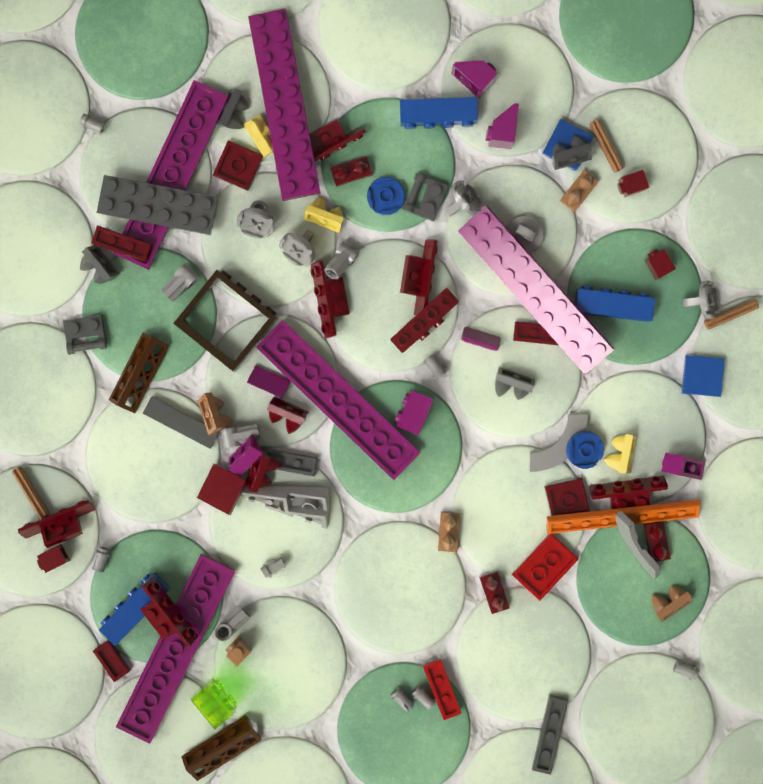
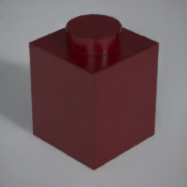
M644 170L621 177L617 184L620 194L624 195V198L650 188Z
M658 249L647 254L649 258L644 260L655 280L676 269L665 249L660 252Z
M62 544L37 556L38 566L45 573L70 561Z

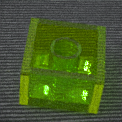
M211 678L195 691L190 700L215 730L233 716L237 708L235 705L237 702L230 694L227 695L223 690L225 688L218 679Z

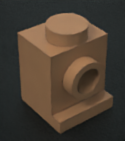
M238 636L226 649L228 652L226 657L238 666L251 653L252 648Z

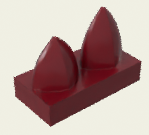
M367 156L330 168L336 187L372 176Z
M276 397L272 398L267 408L272 423L280 421L283 417L286 418L288 434L295 432L304 423L308 411Z
M262 450V455L252 464L246 478L248 481L246 485L250 492L257 493L259 488L270 485L272 481L265 472L274 471L282 467L280 462L268 456L265 450Z
M664 522L643 524L648 551L651 557L656 562L670 560Z
M498 571L479 577L491 614L509 609L510 607Z

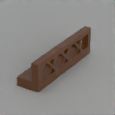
M143 332L109 401L123 409L136 413L169 345ZM155 344L161 345L159 353L153 355L152 350ZM151 361V369L145 372V364ZM143 379L142 387L136 389L135 384L137 380ZM134 395L135 400L132 406L125 405L127 399Z
M245 715L181 757L186 771L196 781H199L262 739L253 729L250 719ZM250 735L253 736L250 740L244 741ZM232 747H237L233 751H228ZM216 757H221L217 761H212ZM199 768H204L198 773L195 772Z

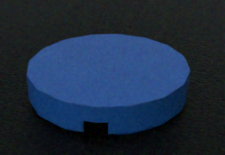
M381 177L370 185L367 191V201L375 213L392 215L402 207L405 201V192L397 180L391 177Z
M583 430L577 432L567 443V458L578 468H592L603 457V441L591 431Z

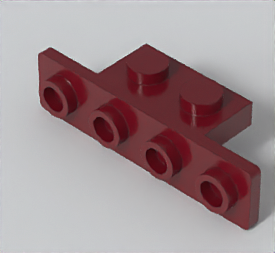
M334 119L311 132L310 138L314 160L320 159L322 161L328 158L334 150L340 151L344 149L348 142L352 140L355 142L361 139L366 130L363 126H360L345 135L338 120Z
M435 239L425 240L422 258L412 255L405 256L400 293L416 296L414 315H417L429 304V293L432 289L431 279L435 270L434 260L438 251L437 240Z
M321 260L311 264L310 273L315 286L314 293L317 297V309L322 323L321 330L326 339L337 335L333 317L346 316L350 313L343 277H339L338 280L326 279L323 261Z
M448 288L444 289L401 328L390 341L401 353H404L419 339L423 341L430 335L428 331L433 326L435 328L439 327L444 322L442 318L459 303V300Z
M664 476L636 478L628 481H616L614 483L589 486L592 500L610 498V509L650 505L649 492L668 489Z
M89 500L80 501L75 506L63 508L58 513L42 517L41 520L25 524L18 529V533L25 539L41 533L44 546L50 548L83 534L78 517L95 511V506Z
M154 576L150 577L142 585V588L152 601L143 605L140 609L163 640L177 633L187 647L191 646L198 638V634Z

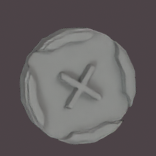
M457 181L451 186L455 202L445 210L450 217L461 208L470 215H477L483 207L480 206L481 198L472 186L468 184L465 186L463 184L464 181Z
M258 200L254 201L250 208H246L238 214L237 226L242 229L241 231L245 235L253 238H263V236H270L274 232L275 220L269 214V206L265 202Z
M519 216L508 224L507 228L529 253L535 251L541 245L543 229L534 218Z
M307 229L302 236L295 233L285 234L279 243L280 249L284 250V256L295 265L302 266L304 264L309 266L315 259V251L310 244L315 233Z
M710 280L701 282L699 297L683 299V307L700 306L706 319L716 318L718 314L715 311L719 309L717 290L712 288L714 283Z

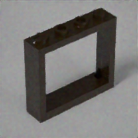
M216 270L173 324L230 370L236 372L278 318L275 317L276 312L269 306L265 309L260 305L262 301L257 296L252 294L250 297L245 293L247 288L237 282L235 285L230 280L232 276L227 272ZM218 279L269 318L235 361L231 360L184 322Z

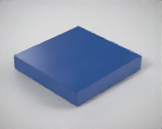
M560 119L542 154L552 159L553 149L556 144H560L568 150L571 149V140L574 135L581 138L586 144H591L594 136ZM580 163L569 166L568 168L576 171Z
M685 355L681 394L721 397L724 359Z

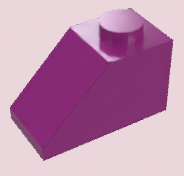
M665 453L661 472L702 480L705 461Z

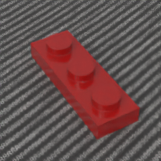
M441 658L423 665L443 720L462 714Z

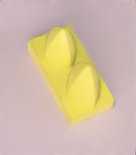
M259 114L246 122L244 126L265 158L273 153L269 128Z
M323 196L314 200L311 205H307L304 220L332 231L340 232L344 218L339 206L331 209L329 212L325 211L326 203Z
M626 434L612 439L611 443L622 454H612L605 457L604 461L606 464L618 470V472L630 474L637 436Z

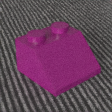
M483 60L455 62L451 72L478 99L494 84L498 74L496 68L491 63H485Z
M518 103L513 104L494 119L491 126L488 125L485 141H489L488 147L512 148L515 141Z
M411 391L410 394L406 393L402 404H405L403 411H398L395 421L398 422L397 427L419 435L434 399Z

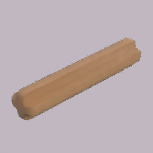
M600 120L592 121L590 127L613 172L621 171L623 165Z
M753 299L718 314L714 319L704 320V325L707 330L758 309L759 304L756 299Z
M18 467L14 469L12 474L38 517L41 519L49 515L48 509L23 468Z

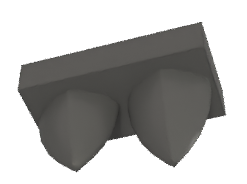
M230 89L228 93L229 98L216 123L218 126L230 129H242L245 127L241 118L233 112L234 110L244 111L249 109L247 100L238 89Z
M574 135L571 140V149L567 150L564 146L556 144L552 153L554 170L592 160L590 143L586 144L581 138Z
M89 246L82 251L84 256L80 263V270L86 271L95 268L94 283H106L120 275L98 246Z
M501 367L497 370L495 390L498 397L504 395L511 386L514 387V394L517 400L526 397L529 392L532 393L535 379Z

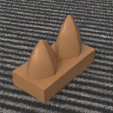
M583 170L561 198L560 202L575 213L599 181Z
M212 392L205 393L197 400L208 436L215 435L232 423L233 419L231 417L218 413L223 407L224 402L219 398L213 397Z
M441 512L438 551L457 552L460 513Z
M670 586L669 595L672 603L658 594H652L653 608L661 623L693 602L689 592H685L676 586Z

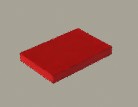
M548 534L511 575L541 601L579 559L553 534Z

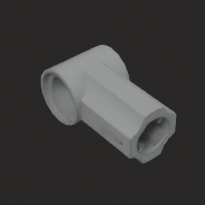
M343 241L324 270L327 276L338 280L345 269L351 266L359 252Z
M187 263L183 264L175 272V276L161 289L172 302L184 290L193 286L200 278Z
M258 424L221 430L224 449L240 446L250 435H254L257 441L261 440Z
M239 605L216 627L215 637L219 641H227L251 617ZM221 627L228 628L229 635L226 637L221 636L219 629Z

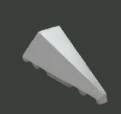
M246 485L241 494L248 497L250 502L256 500L264 503L266 508L291 517L298 515L305 518V522L311 523V521L322 524V528H328L331 508L330 487L266 486L259 488L258 492L255 493L250 492Z

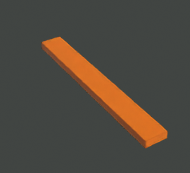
M700 500L547 516L546 530L547 534L617 527L616 514L619 511L625 513L634 522V525L698 518L701 503Z

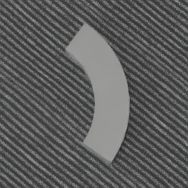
M568 415L566 428L561 438L554 445L542 451L530 452V472L547 470L567 459V443L575 433L583 430L586 431L588 415Z
M619 511L616 514V522L623 540L642 567L656 579L660 575V565L644 547L641 548L637 541L639 537L636 533L634 522L625 513Z

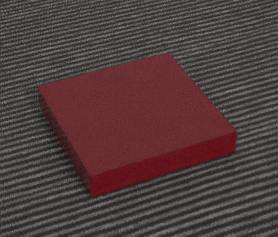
M228 140L213 176L248 191L263 159V155Z
M213 464L197 498L231 515L248 481L217 464Z
M582 478L544 486L551 516L590 512Z

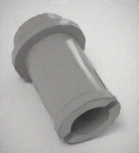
M84 113L79 124L83 128L87 127L101 134L105 123L90 117L89 113Z
M433 354L423 361L434 374L433 377L439 379L446 373L445 367L440 365Z
M100 546L96 550L97 555L92 569L97 572H104L107 559L111 556L109 548Z
M279 556L270 563L263 564V567L260 569L265 578H271L272 574L285 568L286 565Z
M677 660L673 672L687 676L689 680H696L699 669L696 665L690 666Z
M418 685L411 694L414 699H417L429 710L436 703V700L424 690V687Z
M398 687L390 694L392 700L396 701L404 712H408V708L410 710L413 708L414 703L405 695L404 689Z

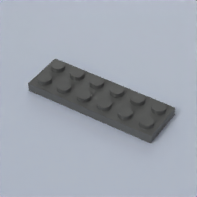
M104 175L96 213L211 236L218 197Z

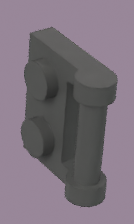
M416 173L411 193L402 210L434 222L448 185ZM423 183L427 185L419 209L413 206Z
M102 315L63 321L68 355L75 354L77 351L96 348L101 350L107 349ZM96 335L99 338L98 341L74 344L73 339Z

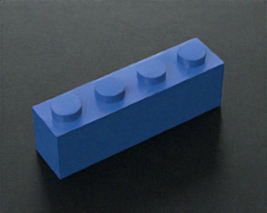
M477 97L400 100V127H405V129H416V126L432 129L435 128V125H443V128H453L454 125L473 127V124H477L478 121Z
M582 286L581 289L576 290L575 304L587 315L651 322L653 321L655 298H650V294L639 293L638 296H634L629 291H620L618 294L612 293V289L601 288L600 291H594L593 287Z
M156 572L152 575L148 573L140 581L143 585L150 577L154 576L166 593L171 589ZM142 585L138 589L134 587L127 595L129 599L125 603L121 601L114 608L116 612L111 617L107 615L100 623L102 627L99 631L114 646L144 617L140 610L142 606L152 601L143 590Z

